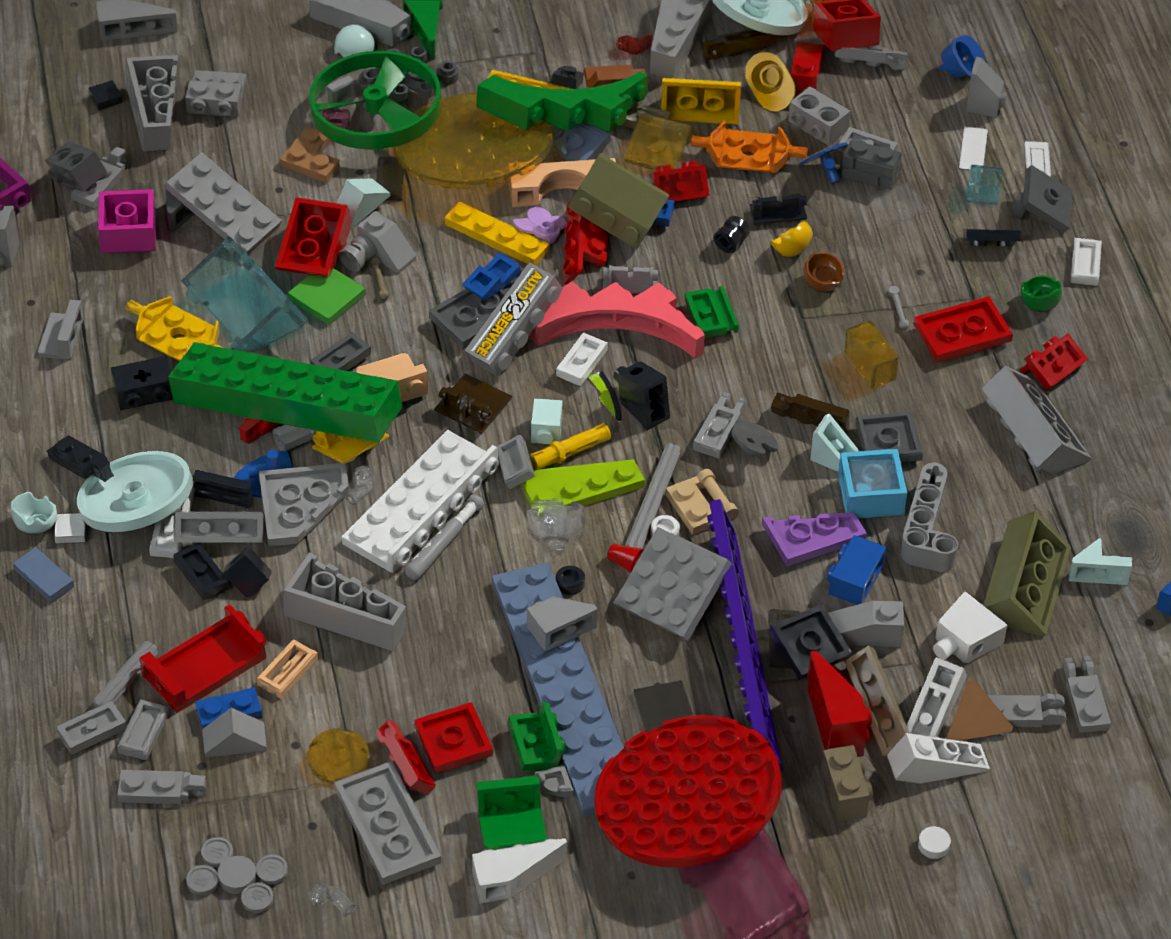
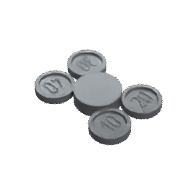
M214 837L207 840L201 848L202 859L207 865H199L192 868L187 874L186 882L188 889L196 895L212 893L219 883L224 891L231 894H241L242 905L247 911L262 913L272 906L274 900L272 889L268 885L282 882L287 876L288 866L285 859L281 856L266 855L257 862L255 867L249 858L233 856L232 844L227 839ZM212 867H219V868H218V874H217L216 870H215L214 868H212ZM257 878L263 883H256Z

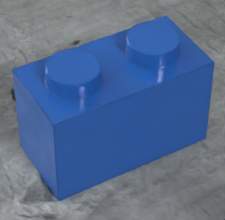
M853 535L849 544L842 546L838 556V564H832L828 571L826 581L830 582L829 595L855 605L864 603L884 566L886 547Z

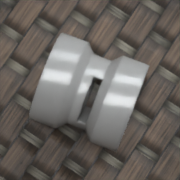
M359 234L352 239L351 245H347L340 250L339 259L348 270L358 272L365 265V261L371 260L376 255L377 249L372 240L365 235Z

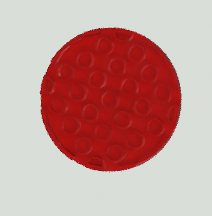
M695 715L662 722L663 726L649 732L643 730L624 743V748L615 757H611L598 778L594 795V807L601 830L607 840L619 852L633 860L651 866L667 868L697 866L715 861L735 852L751 841L766 826L776 810L782 790L780 766L777 756L769 746V742L755 729H748L740 725L738 721L726 717Z

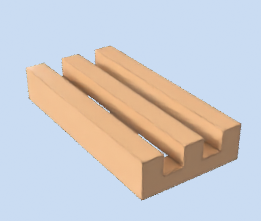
M293 639L257 678V685L261 688L265 686L270 693L276 692V696L282 699L318 659L317 652ZM298 650L299 652L294 656V658L291 661H288L283 666V664L295 653V651ZM283 666V670L273 680H270L272 676Z

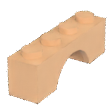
M595 160L510 165L509 189L512 207L539 205L541 199L547 193L556 189L570 188L578 190Z

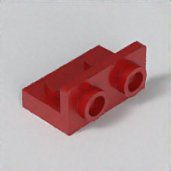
M697 161L681 163L682 168L671 169V164L655 167L656 172L649 173V178H652L653 185L669 194L667 200H674L675 202L710 196L705 164L697 165Z
M1069 333L1060 339L1055 335L1043 344L1045 348L1043 352L1040 353L1036 349L1024 358L1027 364L1019 370L1023 374L1030 369L1047 391L1085 363L1088 358Z

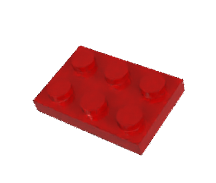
M989 296L916 316L913 322L914 327L936 363L1012 342L1013 338L1012 331Z

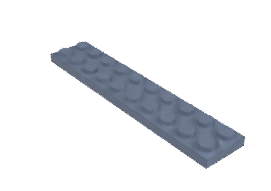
M546 562L492 575V585L538 703L541 706L542 702H548L551 712L556 714L557 731L559 737H563L565 742V754L561 755L560 759L563 766L566 767L583 817L596 814L594 795L598 778L611 757H615L624 747L579 636L545 652L527 628V608L538 601H544L553 596L563 598L550 565Z

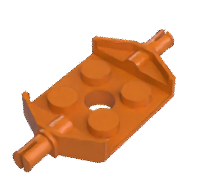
M723 121L711 133V136L699 137L692 135L691 147L706 148V152L710 153L716 167L777 173L787 161H790L791 157L807 159L808 147L789 145L790 141L781 127H778V134L726 129V121ZM751 152L754 155H745L743 153Z

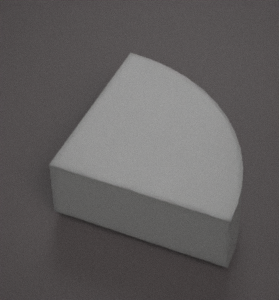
M565 766L535 772V776H539L540 787L547 793L558 797L573 796V788Z

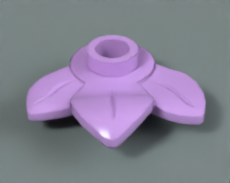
M532 207L528 210L527 218L514 219L513 224L520 231L534 234L536 238L551 244L560 235V230L565 229L567 221L563 216H551L549 211L544 208Z

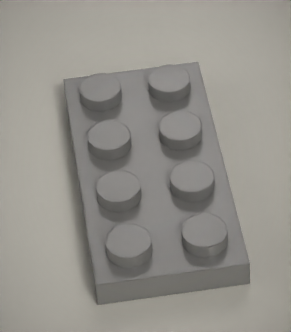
M203 152L170 178L165 185L166 190L244 256H247L273 233L282 222L278 216Z
M392 761L334 782L335 791L383 885L441 863V855Z

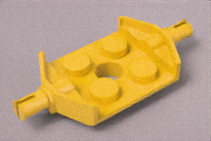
M171 296L150 303L147 306H143L132 299L126 305L127 311L138 315L136 326L137 339L179 362L194 342L221 347L217 344L220 332L219 321L216 320L215 326L184 311L173 305V298ZM178 334H181V335H184V336H185V337H178V338H175V339L172 338L173 336L178 335Z

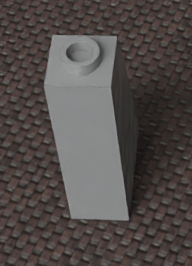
M309 0L311 18L341 29L349 25L362 26L371 33L375 41L393 47L411 35L410 15L388 0Z

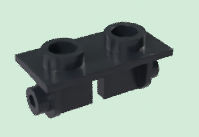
M800 193L784 195L781 197V201H777L776 196L757 197L750 204L754 225L806 220L807 215L804 207L807 204L806 196L800 195Z

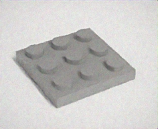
M657 527L615 599L614 604L688 641L732 563L720 555Z

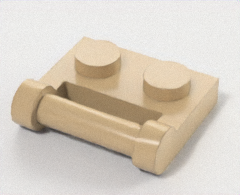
M704 469L693 478L666 487V497L692 535L710 529L707 515L711 514L710 505L700 489L706 488L714 501L721 499L730 521L739 514L738 508L734 503L728 501L715 482V475L710 469Z

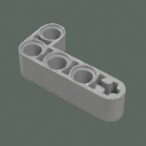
M928 463L922 468L904 529L900 556L909 565L947 572L955 566L958 541L953 535L934 530L947 481V469L939 463Z

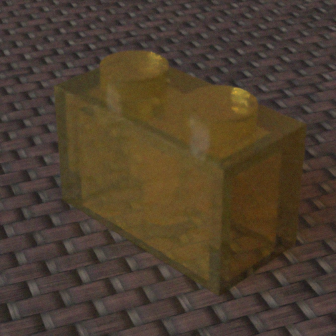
M869 320L847 328L844 352L871 389L896 380L899 357L874 323Z

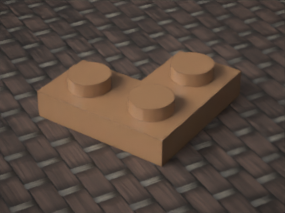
M306 126L280 158V165L283 168L327 184L340 168V161L337 158L322 153L330 143V139L320 131Z

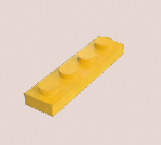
M460 201L444 217L446 226L526 264L530 262L536 266L549 252V243L524 233Z

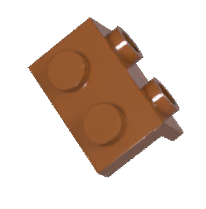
M632 65L593 66L584 69V76L587 88H593L626 79L639 71L645 74V69H633Z

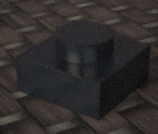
M572 66L559 67L552 74L551 84L577 89L583 83L584 72H579Z

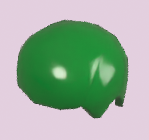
M1044 275L1032 277L1028 281L1022 282L1020 290L1021 299L1030 310L1037 312L1050 311L1061 300V282Z

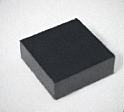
M113 80L88 88L89 95L98 110L123 103L122 95Z

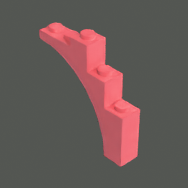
M572 281L562 287L563 289L558 300L549 307L544 314L542 322L528 336L535 344L540 346L557 337L578 331L625 329L662 338L680 347L694 358L704 354L705 340L703 331L687 320L681 311L676 310L677 298L671 290H667L659 282L635 297L627 289H623L617 282L590 297L585 289H581Z

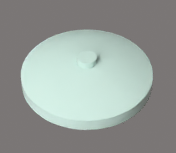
M712 0L731 19L746 27L768 34L791 35L798 33L803 29L808 17V10L802 0Z
M147 451L127 455L110 462L109 466L114 476L106 482L93 475L84 482L77 495V506L84 522L94 529L106 532L136 530L154 524L177 510L185 502L192 490V475L187 463L173 453Z

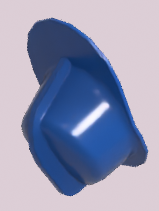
M968 35L957 37L941 52L943 65L939 70H946L954 79L971 76L976 57H981L985 61L983 52L972 37Z

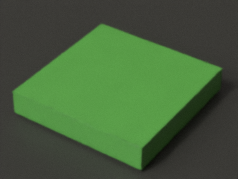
M333 268L329 278L314 275L306 277L288 292V300L327 325H330L366 295V288Z

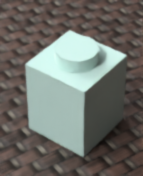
M534 399L531 443L550 444L554 441L560 442L562 400Z

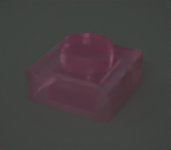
M349 109L323 110V118L335 126L348 130L350 122Z

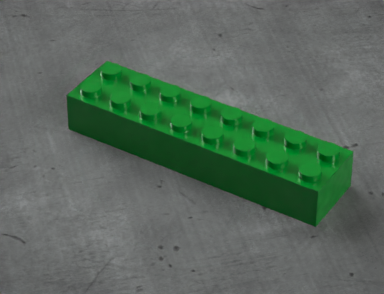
M195 342L168 377L173 400L176 404L376 443L380 442L402 408L398 380Z

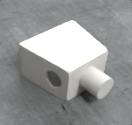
M964 592L940 618L936 631L938 643L933 646V651L942 660L954 654L962 662L969 663L1004 643L1007 624L967 592Z

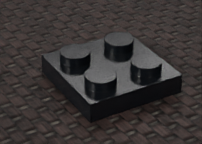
M823 604L773 624L769 629L798 680L808 677L811 651H817L831 666L848 659L852 655L850 648Z

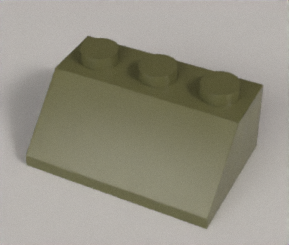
M599 153L567 208L638 249L668 199L669 194Z

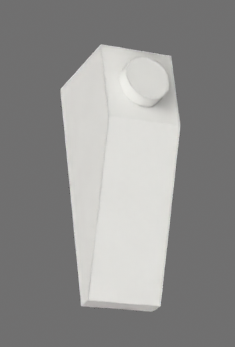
M935 657L907 723L910 734L938 737L967 677L964 668Z

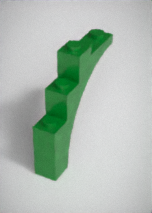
M639 71L626 79L612 84L582 89L535 87L492 75L477 85L476 108L524 130H528L541 120H544L566 131L585 121L610 132L624 123L627 116L626 111L646 98L648 93V75Z

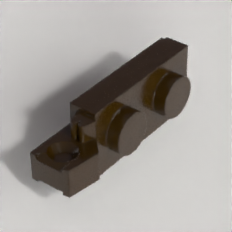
M754 29L718 35V39L702 41L703 56L706 59H718L726 53L736 55L748 49L762 50L769 45L775 44V36Z
M778 392L771 404V412L781 417L788 416L789 418L797 419L803 424L818 426L824 416L830 414L845 434L849 430L850 411L848 409L797 394L796 397H791Z

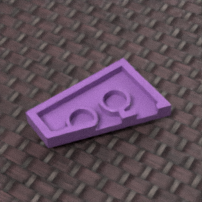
M854 512L819 514L817 518L800 519V515L789 516L788 520H773V517H762V526L786 566L839 550L844 544H849L853 535L864 539L867 536L865 529Z

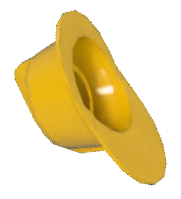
M760 52L748 61L745 68V77L762 107L769 111H781L787 108L795 96V85L782 60L770 52Z

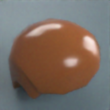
M814 252L805 261L803 268L804 280L810 288L818 292L834 290L843 281L845 275L843 264L838 257L828 252Z

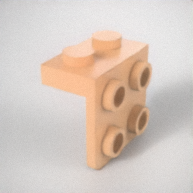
M406 353L360 366L356 370V373L398 380L401 402L428 394V376L424 364L414 366L411 358Z

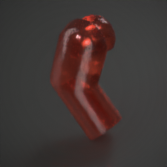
M648 33L640 39L624 35L616 40V47L626 53L638 55L652 46L653 35Z

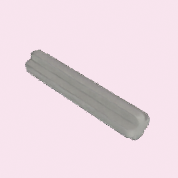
M149 641L143 642L93 699L95 708L110 701H113V703L117 701L141 673L139 657L149 651L154 657L157 655L158 651L155 644Z

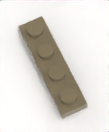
M868 645L844 662L855 689L862 696L864 706H869L871 710V728L883 757L888 759L887 754L909 731L875 649Z

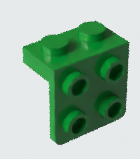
M539 776L476 782L477 812L485 850H499L511 848L514 845H528L547 840L541 811Z

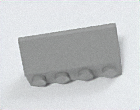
M1005 365L982 388L988 397L986 400L988 405L1002 416L1000 419L1001 423L1005 428L1014 433L1016 436L1014 438L1015 443L1029 454L1028 461L1036 470H1045L1055 474L1092 459L1036 380Z

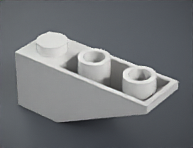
M906 733L887 754L895 780L921 784L988 772L990 769L981 744Z
M566 838L558 840L547 839L545 842L514 845L511 848L484 850L480 853L472 854V872L479 902L485 903L512 898L564 862L567 855Z

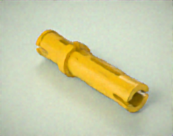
M602 423L566 440L551 442L550 446L529 454L532 468L538 470L554 463L561 464L566 461V458L609 441L611 439V432L608 426Z

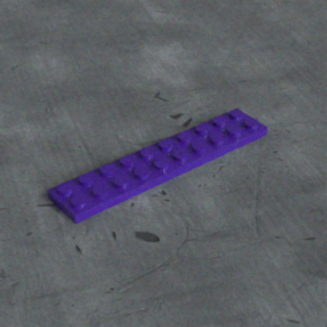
M721 499L709 502L711 514L707 515V520L711 531L715 532L716 536L711 538L715 554H719L732 563L723 576L724 583L720 585L724 600L729 603V607L725 608V613L729 625L733 624L734 629L729 631L730 639L734 649H738V655H734V660L738 672L742 673L743 679L739 680L743 697H747L748 701L747 704L743 705L748 722H752V729H755L769 742V746L777 756L780 770H783L737 534Z

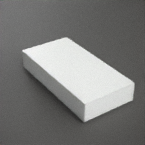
M1074 238L1070 283L1098 286L1102 241Z

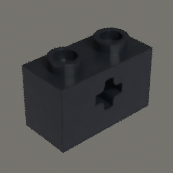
M166 356L111 367L113 388L120 411L173 399L168 378L171 371Z

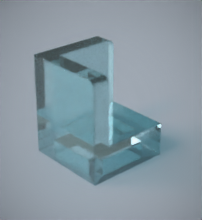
M971 164L966 202L998 205L1003 169Z

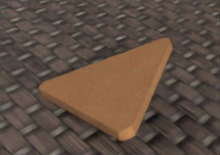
M973 678L968 679L946 739L961 741L1011 732L1013 730L1011 723Z

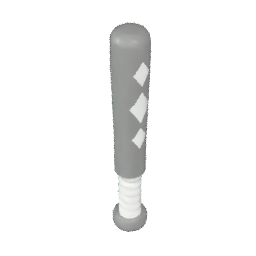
M475 494L471 495L467 499L468 504L455 518H451L439 533L412 559L405 568V573L410 579L418 580L463 529V525L474 512L480 511L484 507L482 498Z

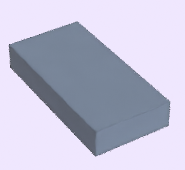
M37 547L13 562L14 570L51 603L74 587L73 579Z

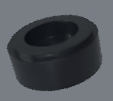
M564 566L556 573L555 580L561 593L575 595L584 589L585 574L580 568Z

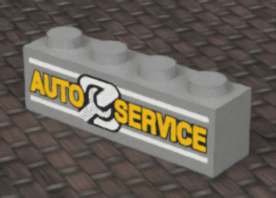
M530 262L527 264L465 349L473 363L497 377L510 366L512 358L526 344L530 333L542 322L546 311L560 296L563 288L554 275Z

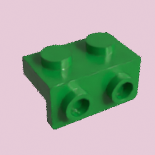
M542 702L539 713L509 715L507 724L522 772L558 767L561 755L565 754V742L563 737H559L557 717L555 713L551 712L549 703Z

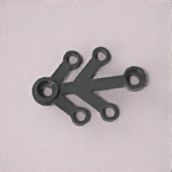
M416 46L412 48L411 56L425 62L427 51L422 46ZM390 49V50H388V51H393V52H399V53H401V52H400L399 50H397V49ZM444 61L439 67L431 68L438 77V80L443 84L449 85L458 81V67L452 61ZM381 67L368 69L359 74L358 83L363 90L375 84ZM409 72L390 95L397 101H404L408 98V88L417 92L422 98L432 97L434 90L426 81L421 83L416 81L422 78Z

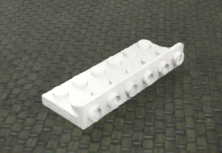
M447 430L341 537L342 544L387 571L394 573L401 565L404 566L409 561L411 555L418 547H423L426 544L429 536L445 524L447 517L454 510L457 511L461 508L464 500L471 493H475L479 489L482 481L488 475L495 473L499 466L498 448L492 445L485 451Z

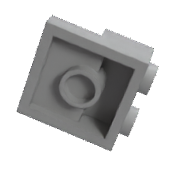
M195 70L193 80L189 81L185 98L187 113L239 117L247 83L246 74Z

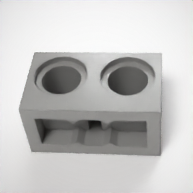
M812 87L807 88L790 102L788 121L828 146L842 136L849 128L850 110Z

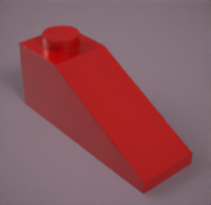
M798 42L791 72L795 85L794 98L809 87L817 90L824 44Z

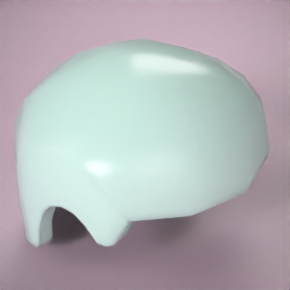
M349 25L342 28L335 39L334 52L335 54L340 53L343 58L361 52L373 51L374 49L373 36L359 25Z
M26 492L16 496L11 502L12 519L20 531L31 534L42 533L49 530L57 520L56 505L49 501L47 496L39 500L31 492Z

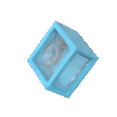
M898 449L840 453L838 479L845 513L854 512L858 519L904 515L907 490Z

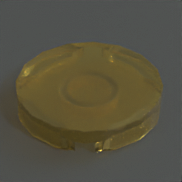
M333 728L321 732L309 745L307 760L312 774L320 781L334 784L336 781L363 772L369 764V748L364 738L351 730L346 732L341 731V728Z

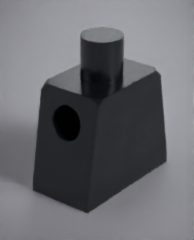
M642 361L636 362L627 368L621 366L616 369L613 378L619 385L620 401L645 429L649 430L670 418L667 377Z

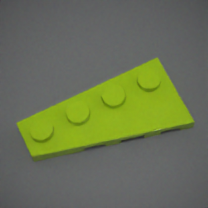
M634 459L533 470L535 477L519 484L537 519L541 520L644 488L645 478Z

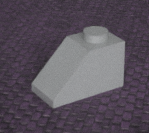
M976 57L971 73L966 112L997 118L999 108L1005 107L1007 93L1003 92L1004 81L981 57Z
M377 211L357 225L358 235L367 236L375 244L377 253L374 257L380 258L382 264L399 274L417 259V255L396 223Z
M553 596L544 601H538L527 608V628L546 652L597 628L598 609L593 604Z

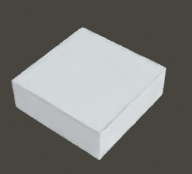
M57 514V520L55 521V543L85 542L86 523L82 519L81 514Z

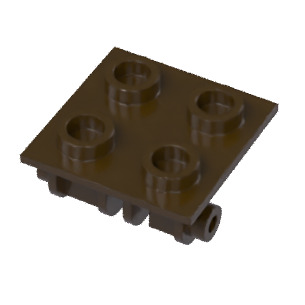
M465 373L453 388H441L438 396L442 400L434 408V411L482 434L512 399V396Z

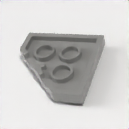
M345 463L259 471L268 547L298 544L349 493Z

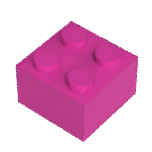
M154 189L99 192L98 234L101 253L156 251Z

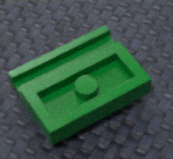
M719 286L718 290L713 291L709 288L685 293L684 301L693 324L703 331L705 339L726 335L728 331L738 333L739 324L723 286Z

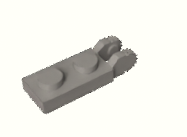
M724 392L718 403L712 407L696 436L693 450L719 459L732 436L734 424L740 421L745 411L747 400L740 397L734 409L727 408L730 403L731 394Z
M1084 656L1082 658L1081 666L1084 676L1076 677L1073 659L1065 658L1063 667L1067 680L1066 688L1079 733L1110 730L1111 721L1098 677L1094 674V665L1091 657Z
M1045 694L1041 697L1040 695H988L1013 727L1060 725L1067 720L1066 712L1062 711V709L1059 710V708L1065 705L1064 697L1060 694Z

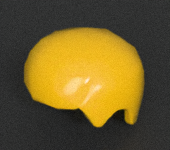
M806 221L800 222L796 228H791L782 233L777 239L771 240L770 244L782 256L789 258L797 256L804 252L811 242L813 236L812 229Z

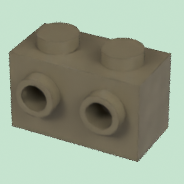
M854 745L823 750L821 774L836 822L867 817L869 801L873 800V791L870 782H865L863 776L865 774V766L862 757H857Z

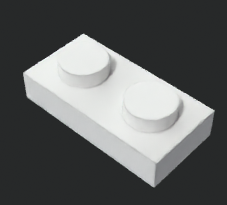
M583 333L556 368V376L581 386L606 353L608 343Z

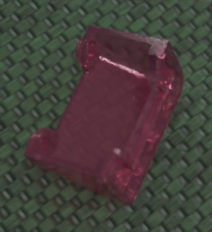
M764 828L743 847L723 858L697 866L679 868V874L684 884H689L692 888L700 886L725 929V939H807L810 921L808 901Z

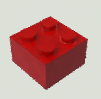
M831 0L814 3L813 31L831 51L835 52L842 48H869L870 46L879 45L881 16L866 0Z

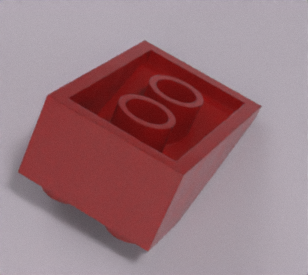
M295 197L275 265L276 270L329 278L339 259L340 250L346 245L352 219L348 205Z
M811 651L807 692L824 750L854 745L857 757L864 756L865 743H869L870 740L868 725H872V715L869 706H864L861 694L817 651Z

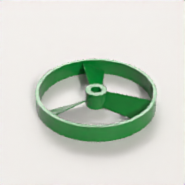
M368 51L341 58L318 74L311 85L309 93L312 120L324 136L347 147L367 150L396 147L420 137L434 125L440 115L442 105L440 83L435 72L421 60L393 51ZM381 67L375 84L363 91V101L316 103L320 93L337 78L353 71ZM409 72L424 79L436 93L432 106L421 117L388 98ZM364 103L365 110L368 113L379 114L393 130L377 133L346 130L327 121L318 111Z

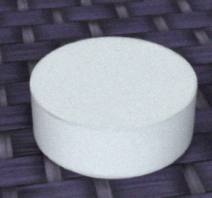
M661 515L654 518L651 522V537L657 527L679 536L680 525L674 517Z
M932 826L925 828L920 833L918 847L924 856L931 859H939L948 853L951 839L947 831L940 827Z

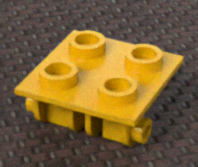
M316 431V434L313 435V440L316 444L312 446V449L344 464L355 460L358 455L366 450L377 447L381 441L389 437V434L385 433L380 442L376 443Z

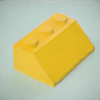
M662 78L661 110L671 112L670 121L722 123L726 121V124H739L741 82Z

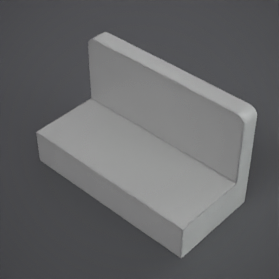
M70 300L65 314L50 313L38 349L40 357L71 360L84 320L80 300Z

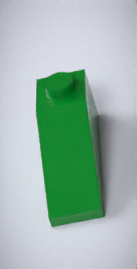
M402 0L403 11L410 15L412 30L422 47L426 49L430 61L435 60L440 28V10L443 9L442 0Z

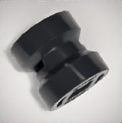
M730 216L723 224V227L719 228L713 235L714 243L725 253L735 252L740 246V242L744 241L750 234L749 225L738 216Z

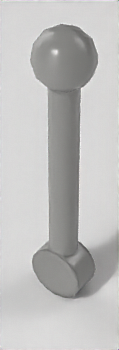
M891 286L888 294L894 299L900 319L899 327L905 330L909 327V321L904 317L898 297L900 289L897 286Z

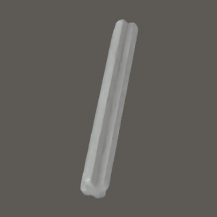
M668 443L665 446L625 546L643 548L651 528V522L655 518L679 458L680 447L678 445Z

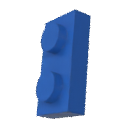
M255 687L195 701L202 731L203 728L230 708L236 709L255 719L263 718Z

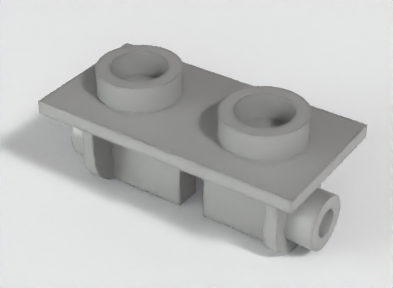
M609 265V268H603V289L617 282L631 294H640L658 283V270H653V267H634L633 272H628V267Z

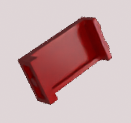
M230 604L224 607L225 617L159 658L156 659L150 651L139 657L142 676L176 713L181 712L194 704L195 701L202 699L266 659L265 645L267 642L260 630H254L249 625L244 613L241 611L237 612Z

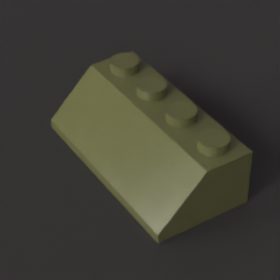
M1037 511L1008 521L983 606L1006 623L1007 628L1045 636L1047 635L1071 546Z

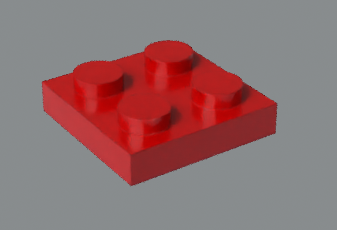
M472 702L414 719L415 730L435 774L493 756V747Z

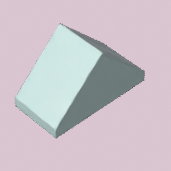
M372 178L347 179L337 203L348 205L352 219L350 229H352L391 195Z
M827 414L813 433L810 460L838 471L840 453L858 452L859 450L833 417Z

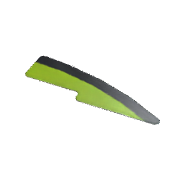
M603 371L590 375L588 378L602 394L599 396V399L616 420L620 422V406L608 378Z

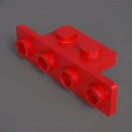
M566 207V214L568 215L564 230L566 233V243L563 248L565 262L562 272H564L563 283L567 285L574 281L582 272L583 260L599 268L607 262L608 232Z

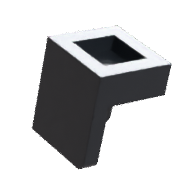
M249 546L227 563L223 574L245 597H250L270 579L272 573L270 568Z

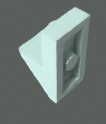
M1099 538L1072 558L1069 581L1128 585L1132 569V557L1102 556L1101 538Z

